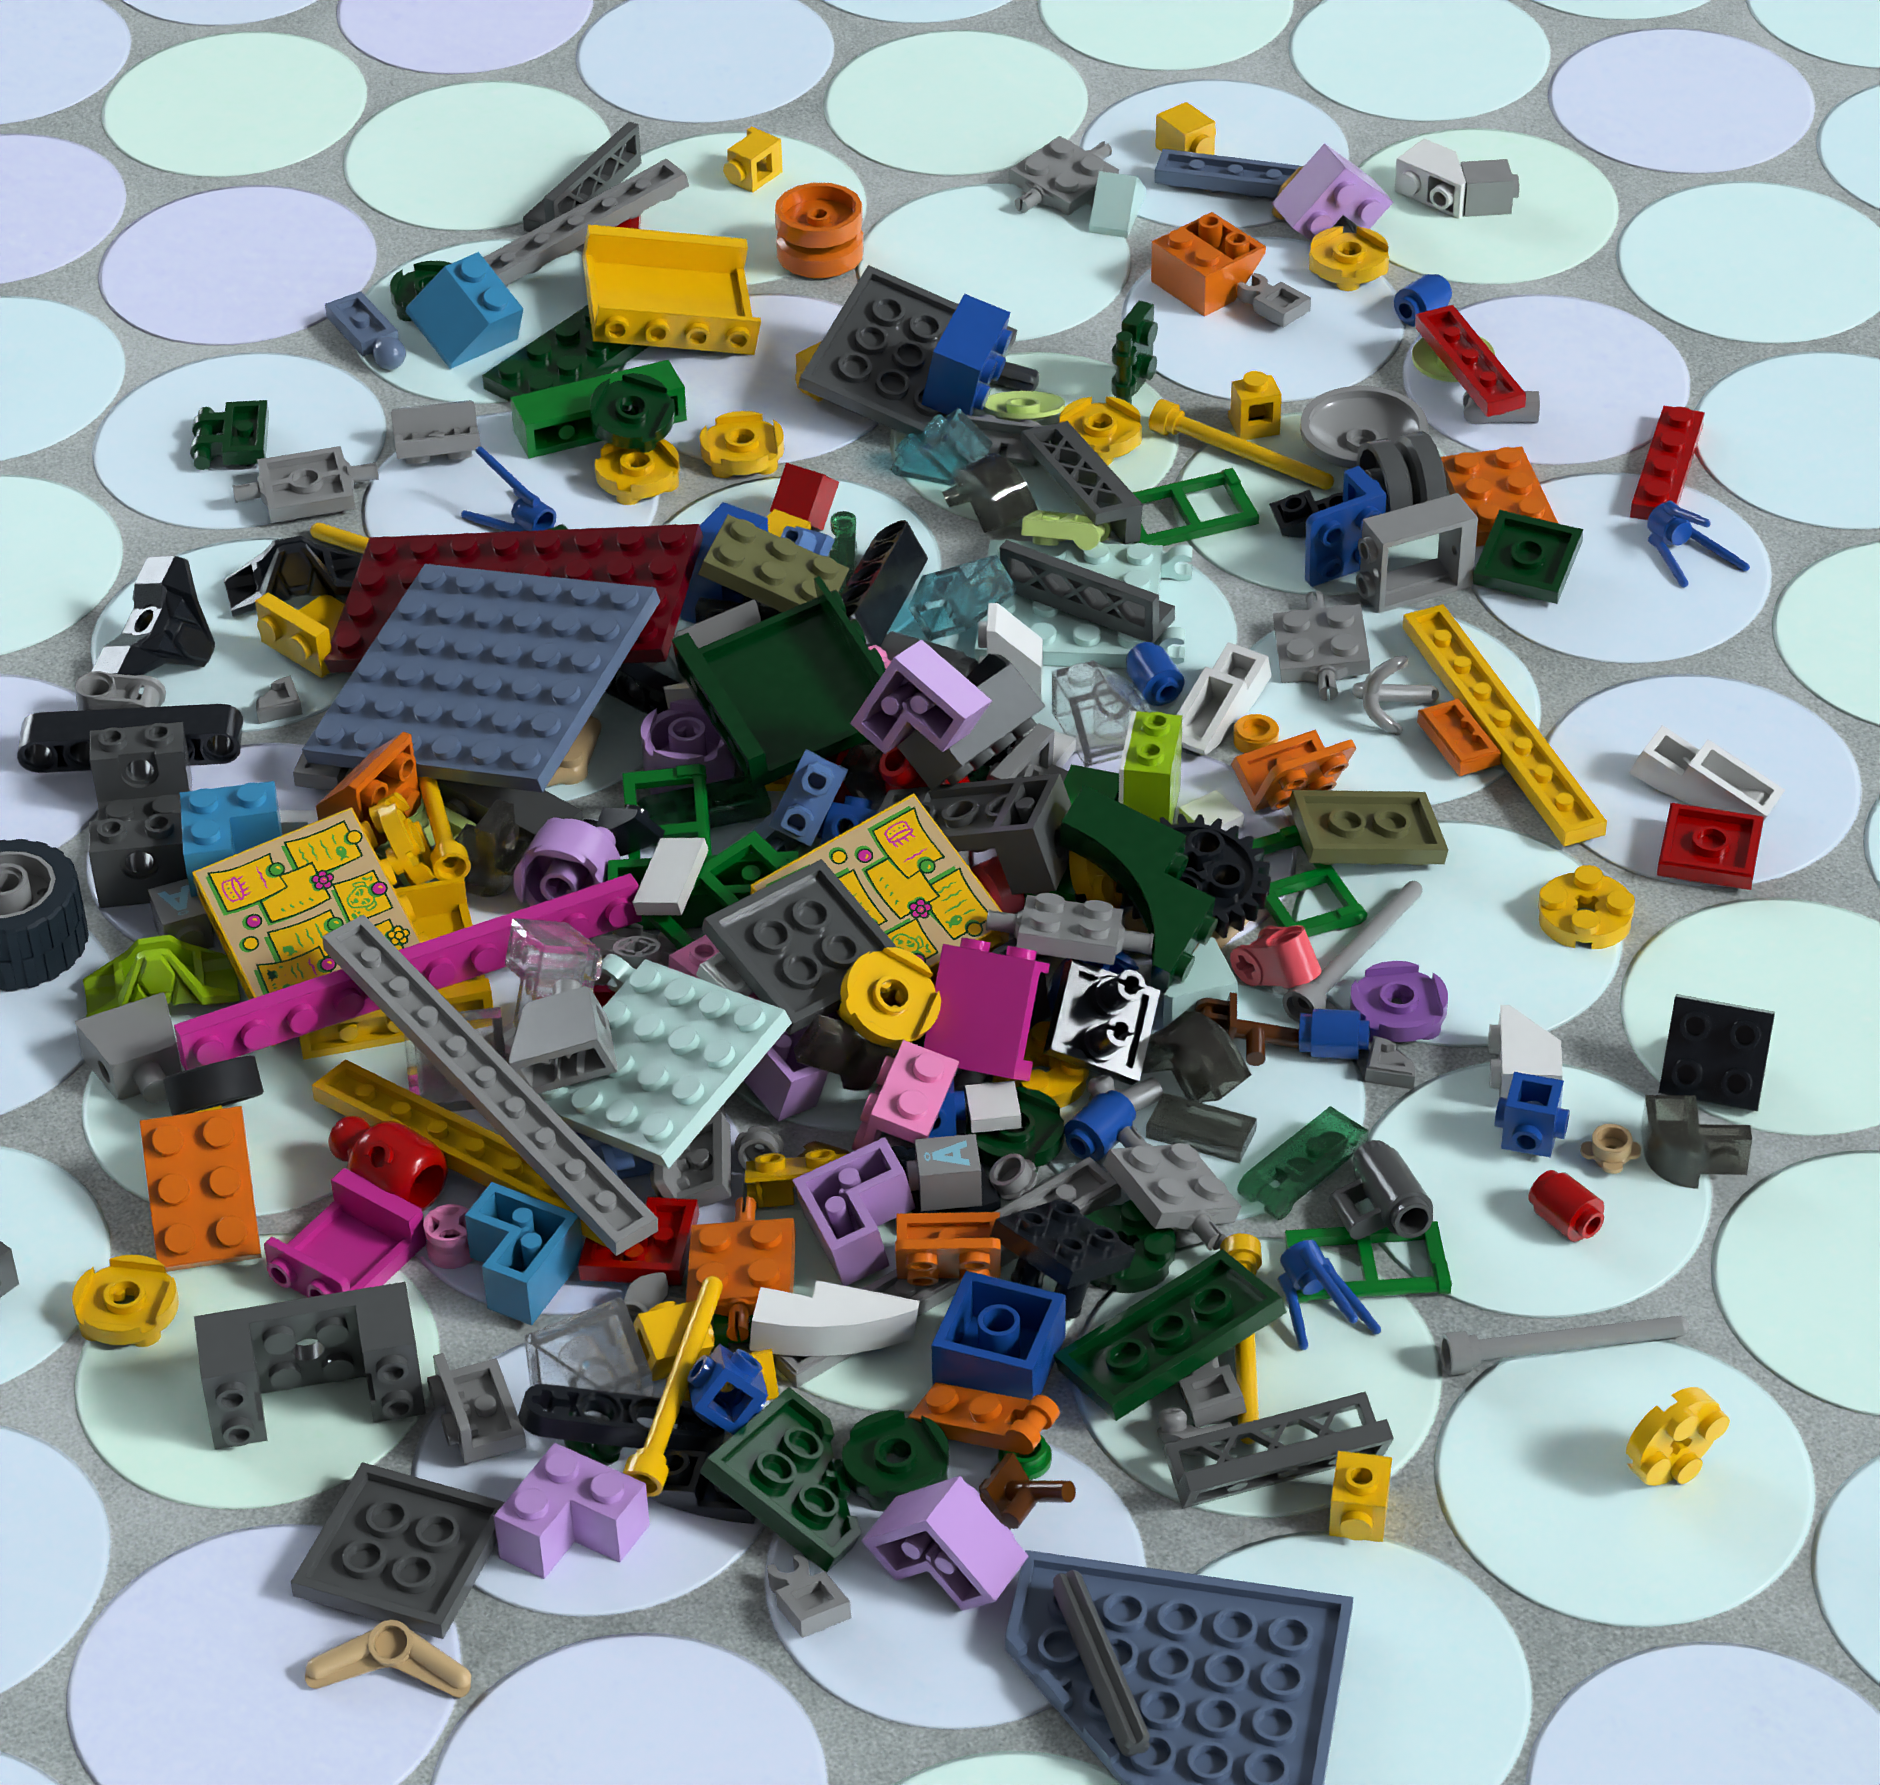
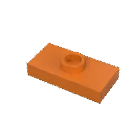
M1459 698L1418 710L1417 723L1459 777L1500 765V750Z

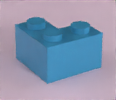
M275 781L180 792L183 856L191 897L198 896L192 874L193 871L282 836Z
M491 1182L465 1214L470 1258L484 1263L482 1265L487 1309L532 1326L578 1266L583 1249L581 1220L574 1212Z

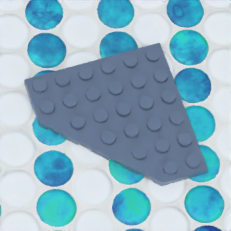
M1025 1550L1029 1557L1021 1566L1005 1635V1650L1121 1785H1325L1354 1597ZM1070 1570H1076L1082 1575L1149 1732L1150 1739L1148 1742L1150 1746L1143 1754L1137 1753L1131 1757H1126L1118 1748L1054 1595L1053 1578L1059 1573L1065 1574Z

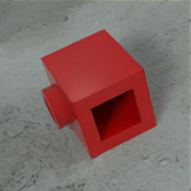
M786 463L770 512L774 509L809 521L811 522V527L823 531L839 482L824 474Z

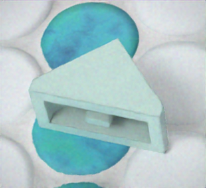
M1099 171L1089 224L1090 233L1128 238L1146 196V187L1138 176Z
M1213 937L1210 938L1206 945L1200 943L1193 952L1192 956L1195 957V961L1185 981L1181 983L1174 979L1164 993L1163 1030L1173 1033L1194 1028L1197 1017L1195 1013L1197 1001L1202 998L1227 1001L1230 992L1237 993L1238 982Z

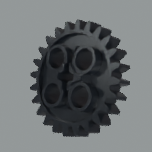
M1179 814L1177 824L1173 825L1167 819L1161 817L1160 823L1186 835L1184 855L1188 856L1189 860L1179 880L1215 897L1212 917L1218 919L1214 931L1224 939L1227 938L1228 926L1241 932L1244 930L1245 919L1255 922L1258 909H1265L1271 877L1269 876L1270 862L1263 861L1264 849H1252L1254 837L1246 836L1239 839V826L1237 825L1227 831L1221 829L1222 819L1220 818L1216 819L1210 826L1204 823V818L1201 814H1198L1194 823H1188L1184 815ZM1116 883V892L1122 893V906H1133L1132 918H1141L1129 896Z

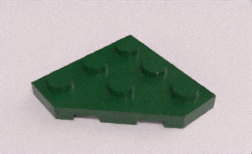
M790 1387L784 1390L707 1457L699 1471L723 1493L734 1499L765 1526L777 1533L801 1552L804 1557L815 1563L826 1573L855 1546L862 1534L858 1517L851 1516L846 1499L850 1489L842 1466V1460L836 1459L832 1450L831 1441L835 1434L831 1420Z

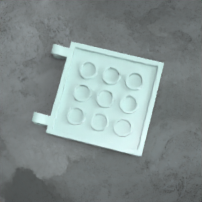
M1015 539L990 540L979 621H987L988 603H998L1043 639V665L1126 668V657L1129 651L1134 646L1145 641L1001 589L1000 546L1008 540L1158 595L1160 593L1161 578H1172L1178 581L1192 579V564H1180L1178 562H1192L1193 547L1180 544L1163 553V545H1147L1144 543L1107 544L1100 542L1091 550H1082L1076 546L1075 542L1059 541L1057 546L1034 544L1033 541H1018ZM1169 627L1154 644L1164 648L1175 664L1184 663L1185 647H1175L1172 644H1184L1185 629ZM977 628L974 651L975 659L979 663V656H987V648H978Z
M609 953L596 968L599 972L611 977V980L606 985L609 989L616 992L602 1008L610 1024L617 1072L539 1093L538 1095L572 1130L669 1169L792 1022L786 1011L779 1007L647 959L637 969H634L619 956Z

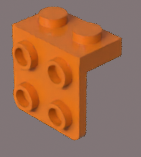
M1315 729L1236 756L1231 766L1254 812L1270 807L1271 810H1279L1289 805L1292 790H1332L1337 785L1336 781L1342 771L1349 766L1348 762L1357 748L1352 739L1325 748Z
M1000 1212L896 1214L897 1241H895L897 1279H907V1282L912 1285L928 1286L938 1283V1278H959V1282H961L965 1271L1001 1278L1000 1239L990 1237L995 1220L1000 1218Z

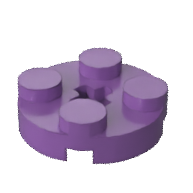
M1387 961L1372 965L1366 969L1365 977L1359 980L1358 983L1355 979L1351 986L1350 1010H1360L1361 1020L1370 1021V1042L1373 1041V1036L1392 1042H1410L1420 1039L1431 1040L1439 1036L1441 1025L1447 1016L1448 990L1438 975L1432 972V978H1430L1426 974L1419 972V965L1411 962ZM1401 998L1404 1004L1392 1003V999Z

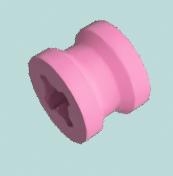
M446 1204L431 1210L425 1217L423 1227L427 1239V1254L429 1260L435 1266L444 1269H456L472 1262L473 1259L470 1258L465 1214L469 1210L466 1207L458 1204Z

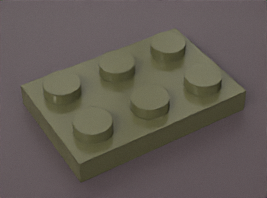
M728 514L701 565L698 575L784 612L817 598L814 578L818 576L822 578L830 591L836 589L839 592L850 568L837 563L830 557L818 555L798 546L790 539L778 537L756 527L747 520L738 519Z
M1292 790L1289 807L1309 863L1325 865L1335 863L1368 865L1411 864L1416 866L1445 864L1448 847L1426 792Z

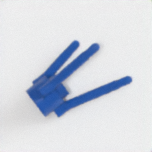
M478 446L475 449L476 453L513 488V493L519 498L511 510V515L515 522L509 523L467 510L461 512V517L502 531H537L553 528L557 517L556 511L542 502L538 496L527 490L483 447Z
M1671 500L1658 505L1649 515L1647 527L1652 534L1648 537V542L1657 548L1681 587H1687L1689 584L1688 580L1666 544L1678 546L1692 538L1741 570L1748 571L1750 569V565L1697 531L1691 525L1692 522L1703 527H1709L1711 525L1709 519L1683 509Z
M1304 1240L1298 1242L1281 1255L1280 1263L1285 1273L1279 1276L1277 1280L1286 1296L1299 1349L1306 1350L1308 1348L1306 1329L1296 1292L1300 1289L1305 1295L1315 1294L1325 1289L1350 1323H1356L1359 1317L1373 1334L1381 1332L1380 1325L1337 1274L1329 1258L1324 1257L1316 1241Z

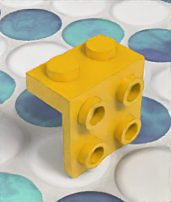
M269 592L255 600L258 617L257 628L261 636V642L320 678L329 674L324 659L332 651L331 640L345 604L330 595H321L297 610Z

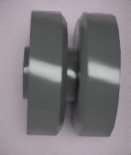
M1419 431L1401 435L1396 439L1395 444L1389 439L1383 438L1365 442L1360 446L1357 454V466H1360L1372 479L1377 480L1381 488L1386 492V513L1448 496L1446 477L1436 444L1426 432Z

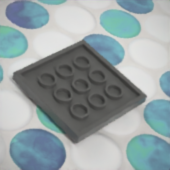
M868 265L800 376L798 388L950 454L966 427L965 422L926 407L921 403L933 351L958 304ZM1007 326V329L1013 332L1012 338L1005 354L1000 355L1002 357L1007 356L1016 339L1018 330Z

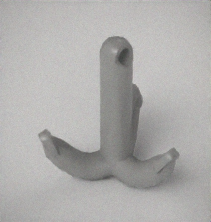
M1395 656L1383 662L1370 672L1365 681L1358 682L1352 687L1353 695L1363 700V707L1369 718L1384 731L1395 735H1400L1403 729L1399 723H1396L1383 711L1379 702L1434 703L1439 697L1438 689L1432 685L1382 684L1390 675L1406 667L1408 664L1407 656Z

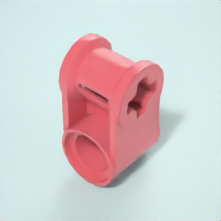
M1301 925L1290 927L1266 926L1258 933L1256 940L1249 945L1237 946L1230 953V962L1235 974L1241 981L1250 986H1282V988L1289 989L1313 981L1322 972L1305 928Z

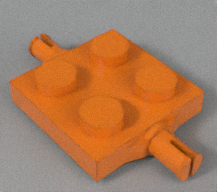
M743 1197L735 1201L734 1222L691 1225L686 1302L697 1299L704 1279L709 1276L718 1277L722 1281L723 1289L714 1314L728 1317L726 1335L733 1341H738V1329L741 1341L749 1337V1316L754 1314L760 1287L793 1293L796 1247L794 1218L755 1220L757 1203L751 1197H746V1207L744 1206Z

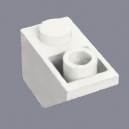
M1423 138L1396 159L1395 192L1458 219L1464 215L1466 181L1456 151Z
M988 603L987 621H979L978 648H987V655L999 654L1008 659L1041 699L1043 639L998 603ZM979 656V663H980L986 656Z
M1500 1005L1498 1024H1489L1488 1053L1497 1054L1498 1058L1490 1059V1088L1499 1089V1098H1507L1514 1072L1563 1080L1561 1040L1511 1005Z

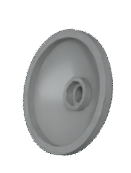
M1348 386L1325 392L1317 396L1305 407L1300 422L1301 436L1308 448L1323 460L1347 469L1357 466V454L1360 446L1365 442L1387 438L1395 444L1396 439L1401 435L1419 431L1428 432L1427 417L1417 403L1401 393L1375 386Z

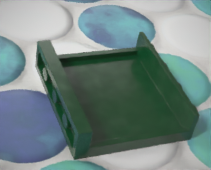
M820 576L814 578L817 598L701 648L696 646L689 633L671 639L678 671L753 790L794 773L806 749L826 759L868 740L850 723L886 668L876 648L869 650L867 647L866 638L859 622L856 619L849 620L846 616V608L839 592L836 589L830 591Z

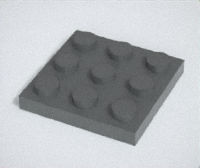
M822 859L704 918L702 931L760 1001L786 1011L792 1022L786 1029L789 1035L839 1010L842 1003L840 991L843 978L848 969L860 956L868 952L882 951L886 947L897 948Z
M362 1462L291 1580L293 1596L381 1622L397 1620L404 1623L412 1631L444 1639L497 1544L494 1515L505 1502Z

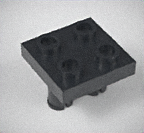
M1068 960L1064 964L1043 1054L1101 1075L1110 1076L1129 1085L1139 1082L1161 990L1145 985L1143 976L1135 970H1125L1118 975L1080 960Z
M1676 994L1658 1093L1758 1111L1776 1012Z
M1060 1199L996 1219L990 1235L991 1238L1000 1239L1001 1245L1019 1256L1010 1277L1011 1282L1042 1289L1045 1275L1057 1282L1054 1292L1066 1295V1318H1077L1080 1316L1081 1306L1091 1281L1130 1268L1136 1251L1121 1241L1115 1231L1097 1225L1082 1215L1076 1205Z

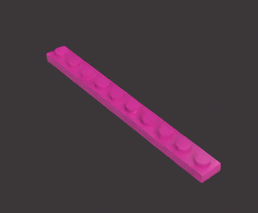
M629 873L401 949L399 952L438 990L642 921L641 915L636 914L633 900L639 886L632 874ZM343 969L175 1024L174 1029L180 1061L186 1071L233 1059L379 1010L380 1008Z

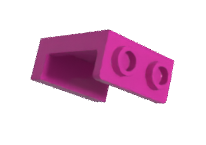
M961 937L960 947L943 944L935 983V992L940 991L941 1007L935 1023L926 1032L924 1048L958 1060L959 1069L1030 1081L1033 1062L1024 1060L1039 975L1041 972L1048 973L1050 964L1035 961L1037 951L1007 946L1006 955L989 952L990 942Z
M343 1168L331 1179L334 1201L287 1244L274 1237H270L264 1243L269 1277L279 1286L291 1288L306 1297L384 1285L427 1244L423 1227L422 1209L395 1194L383 1191L365 1178Z

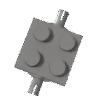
M1058 136L1010 168L1009 182L1025 191L1024 195L1015 199L1016 209L1019 212L1021 211V213H1026L1035 205L1043 204L1054 207L1066 215H1070L1091 201L1095 196L1099 171L1119 174L1118 168L1104 161L1105 158L1112 155V148L1109 143L1105 144V141H1101L1091 150H1084L1071 141Z
M341 446L257 459L259 469L258 482L232 485L235 503L261 498V501L267 506L270 522L273 523L294 521L299 518L321 514H337L341 511L355 509L354 483L379 480L376 462L351 466L344 459Z
M1311 591L1305 598L1308 610L1273 613L1281 683L1299 681L1318 682L1319 697L1322 700L1328 701L1327 689H1329L1330 700H1334L1338 696L1336 680L1347 676L1370 674L1371 672L1361 604L1336 605L1325 608L1323 593L1316 591L1317 602H1314L1313 591Z
M1041 893L1036 896L1027 895L1024 909L1018 912V914L989 909L986 922L987 931L1013 933L1017 939L1016 947L1034 950L1037 951L1036 954L1114 965L1115 956L1122 950L1151 955L1154 937L1153 933L1147 934L1125 930L1121 924L1123 909L1113 908L1110 903L1100 900H1089L1085 903L1065 901L1063 897L1053 893Z
M1130 1126L1122 1129L1118 1134V1141L1125 1148L1109 1149L1103 1163L1105 1169L1155 1229L1176 1227L1190 1230L1198 1235L1209 1251L1219 1249L1221 1242L1226 1236L1215 1224L1235 1222L1242 1207L1227 1190L1226 1185L1216 1177L1200 1158L1199 1153L1189 1143L1152 1146L1143 1139L1134 1126H1131V1129Z

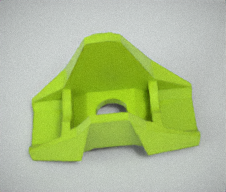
M171 935L137 939L124 953L83 979L87 1007L86 1017L162 992L166 996L167 1004L172 1002L174 1005L185 1003L213 1005L240 1001L237 975L226 954L185 943Z

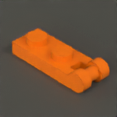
M935 1382L908 1418L921 1422L922 1415L931 1419L943 1430L949 1440L1019 1454H1030L1041 1440L1040 1432L1042 1429L1051 1428L1059 1417L1060 1410L1052 1399L1044 1395H1035L1031 1400Z

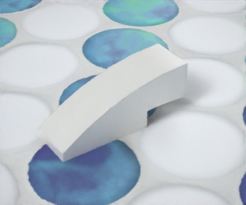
M1228 642L1213 668L1205 666L1177 715H1183L1182 748L1206 756L1234 730L1236 721L1246 716L1272 677L1267 655Z
M1664 725L1660 726L1645 746L1629 772L1651 787L1693 806L1764 817V820L1785 792L1784 788L1711 740L1707 739L1701 749H1698Z
M816 1280L812 1297L760 1287L752 1318L749 1351H762L771 1348L772 1353L777 1355L819 1357L854 1354L886 1348L914 1339L919 1301Z

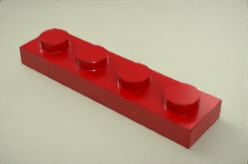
M1454 305L1416 314V330L1486 417L1502 415L1509 411L1525 408L1526 393Z
M1663 405L1631 503V518L1648 520L1653 509L1669 500L1679 505L1704 425L1705 412L1691 410L1687 407Z

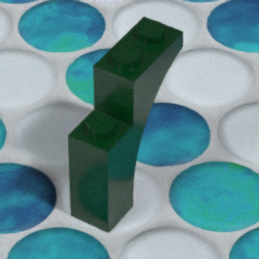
M1084 785L1061 821L1059 845L1082 856L1102 869L1129 896L1142 918L1147 934H1154L1151 951L1152 972L1150 987L1161 990L1160 992L1164 994L1174 979L1181 983L1185 981L1195 961V957L1191 954L1197 944L1206 945L1210 940L1218 922V919L1212 917L1215 897L1179 880L1189 860V857L1184 855L1186 835Z

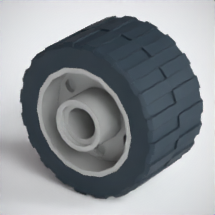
M28 839L0 840V989L14 991L21 988L39 986L43 982L59 977V974L65 970H69L75 964V961L82 956L89 936L78 875L73 862L58 848L50 847L47 843L40 841H28Z

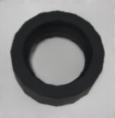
M253 1055L196 1067L163 1079L172 1116L193 1113L219 1105L234 1104L260 1096L264 1092L256 1059Z

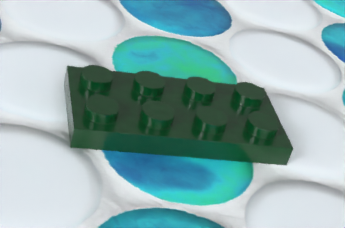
M586 305L483 374V389L510 402V397L610 374L650 346L593 341L589 307Z
M1221 1249L1054 1354L1058 1370L1117 1421L1284 1315L1286 1309L1283 1298Z

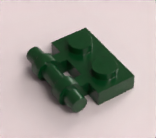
M1139 300L1122 321V332L1117 333L1116 343L1112 348V363L1116 365V374L1111 380V391L1115 398L1125 400L1132 404V396L1139 391L1146 380L1153 378L1157 368V357L1153 356V343L1157 336L1158 324L1154 322V304Z
M268 401L226 402L225 412H214L210 407L200 408L198 415L193 419L192 428L195 438L191 442L190 455L194 459V466L199 470H205L209 468L210 461L215 456H222L223 465L240 466L258 464L257 459L266 458L269 423Z

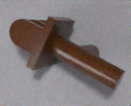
M1230 992L1227 1001L1202 998L1195 1005V1013L1197 1015L1195 1020L1197 1030L1195 1042L1202 1049L1219 1051V1061L1226 1062L1234 1038L1246 1040V1062L1252 1066H1260L1265 1062V1043L1296 1049L1299 1045V1029L1237 1019V993Z
M1007 1453L1003 1460L993 1467L989 1478L984 1479L979 1485L981 1501L999 1522L1010 1530L1019 1528L1037 1502L1070 1503L1076 1495V1488L1072 1481L1029 1480L1014 1453Z

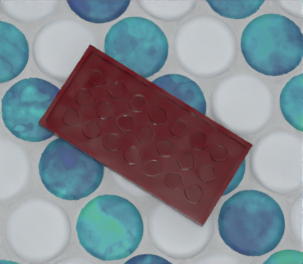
M672 524L369 537L331 640L332 651L324 659L329 673L354 672L424 564L655 587L660 602L623 663L666 662L672 644L671 639H673L703 540L700 525Z

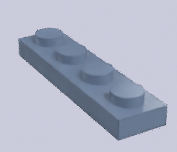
M1163 149L1155 168L1154 183L1167 184L1174 188L1191 187L1206 189L1214 193L1223 191L1244 194L1248 197L1263 196L1276 198L1280 186L1302 166Z

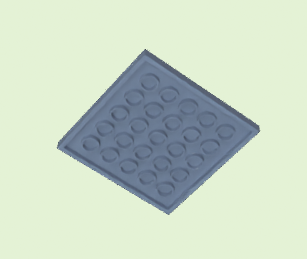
M424 564L304 745L302 751L308 763L355 768L372 751L400 733L406 732L412 736L417 777H429L432 779L543 793L658 606L660 598L656 588Z

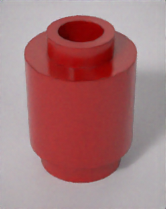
M1548 1170L1541 1174L1530 1188L1528 1200L1533 1205L1534 1212L1570 1241L1577 1242L1584 1238H1591L1602 1227L1604 1222V1202L1567 1173H1557L1555 1170Z

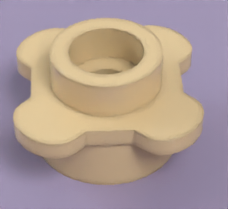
M1604 1124L1593 1131L1592 1141L1582 1143L1580 1153L1585 1159H1593L1605 1172L1617 1174L1623 1170V1165L1630 1159H1638L1641 1156V1146L1637 1142H1633L1631 1133L1625 1127L1617 1124Z

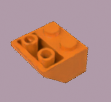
M1211 212L1152 241L1151 282L1205 317L1235 302L1238 283H1247L1265 255L1266 246Z
M406 732L400 733L372 751L316 805L318 821L352 807L360 823L369 822L375 834L378 847L388 841L385 832L380 834L374 826L369 814V808L377 805L379 800L395 792L399 793L411 808L403 812L406 818L413 816L421 806V794L411 734Z

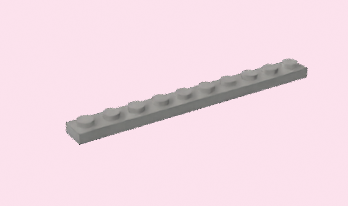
M364 914L322 936L325 952L616 1256L658 1232V1218Z

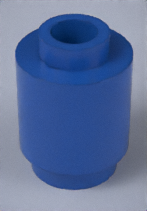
M1425 274L1396 293L1394 308L1398 317L1405 324L1415 327L1416 314L1448 306L1452 297L1451 286L1443 276L1438 274Z
M1143 642L1134 646L1129 651L1126 657L1127 674L1148 704L1153 706L1165 705L1173 702L1181 694L1185 684L1184 676L1164 648L1152 642Z
M1313 1008V1013L1300 1014L1299 1052H1311V1057L1359 1059V1050H1369L1370 1021L1361 1020L1360 1010Z
M1115 1090L1099 1093L1093 1097L1065 1124L1066 1143L1070 1151L1082 1159L1091 1157L1094 1161L1101 1160L1108 1153L1109 1149H1112L1119 1143L1118 1134L1127 1126H1130V1129L1133 1126V1121L1136 1119V1111L1131 1101L1125 1095Z

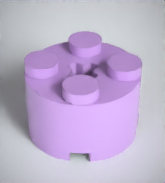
M682 699L670 702V709L657 714L656 708L643 720L641 725V743L644 771L677 768L676 766L702 764L706 767L708 803L718 800L721 796V791L730 784L734 777L735 760L697 699ZM694 784L649 788V792L655 798L695 800Z
M555 817L548 819L537 832L515 868L513 885L517 897L521 903L526 900L530 906L608 881V860H620V855L615 847V836L607 828L595 827L584 821Z

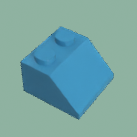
M477 252L444 266L406 307V313L449 369H452L517 340L523 307L482 255Z

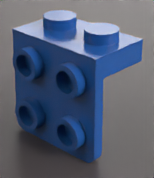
M1360 466L1344 471L1343 503L1313 513L1306 521L1305 581L1311 587L1360 571L1361 556L1358 550V541L1362 538L1363 519L1386 513V492L1381 488L1378 481L1372 479Z

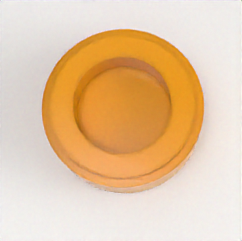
M1249 714L1241 717L1234 724L1233 743L1242 753L1279 742V726L1275 720L1266 715Z

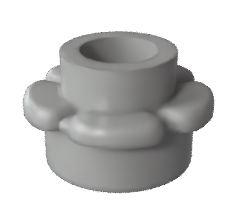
M756 1125L751 1126L748 1132H742L737 1136L734 1148L738 1152L740 1164L746 1169V1161H755L757 1156L768 1153H782L784 1151V1143L779 1134H772L766 1126ZM761 1144L764 1149H757L755 1145Z
M1008 1154L995 1162L990 1170L989 1178L998 1196H1001L1005 1201H1012L1034 1188L1038 1175L1035 1172L1036 1166L1032 1161L1024 1159L1020 1154Z

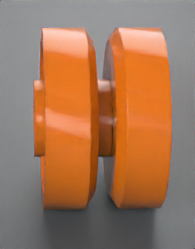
M817 182L798 185L784 192L776 201L775 226L778 231L776 239L777 258L782 267L793 274L807 278H829L842 275L854 269L862 261L864 252V238L861 230L863 209L859 196L847 187L833 183Z

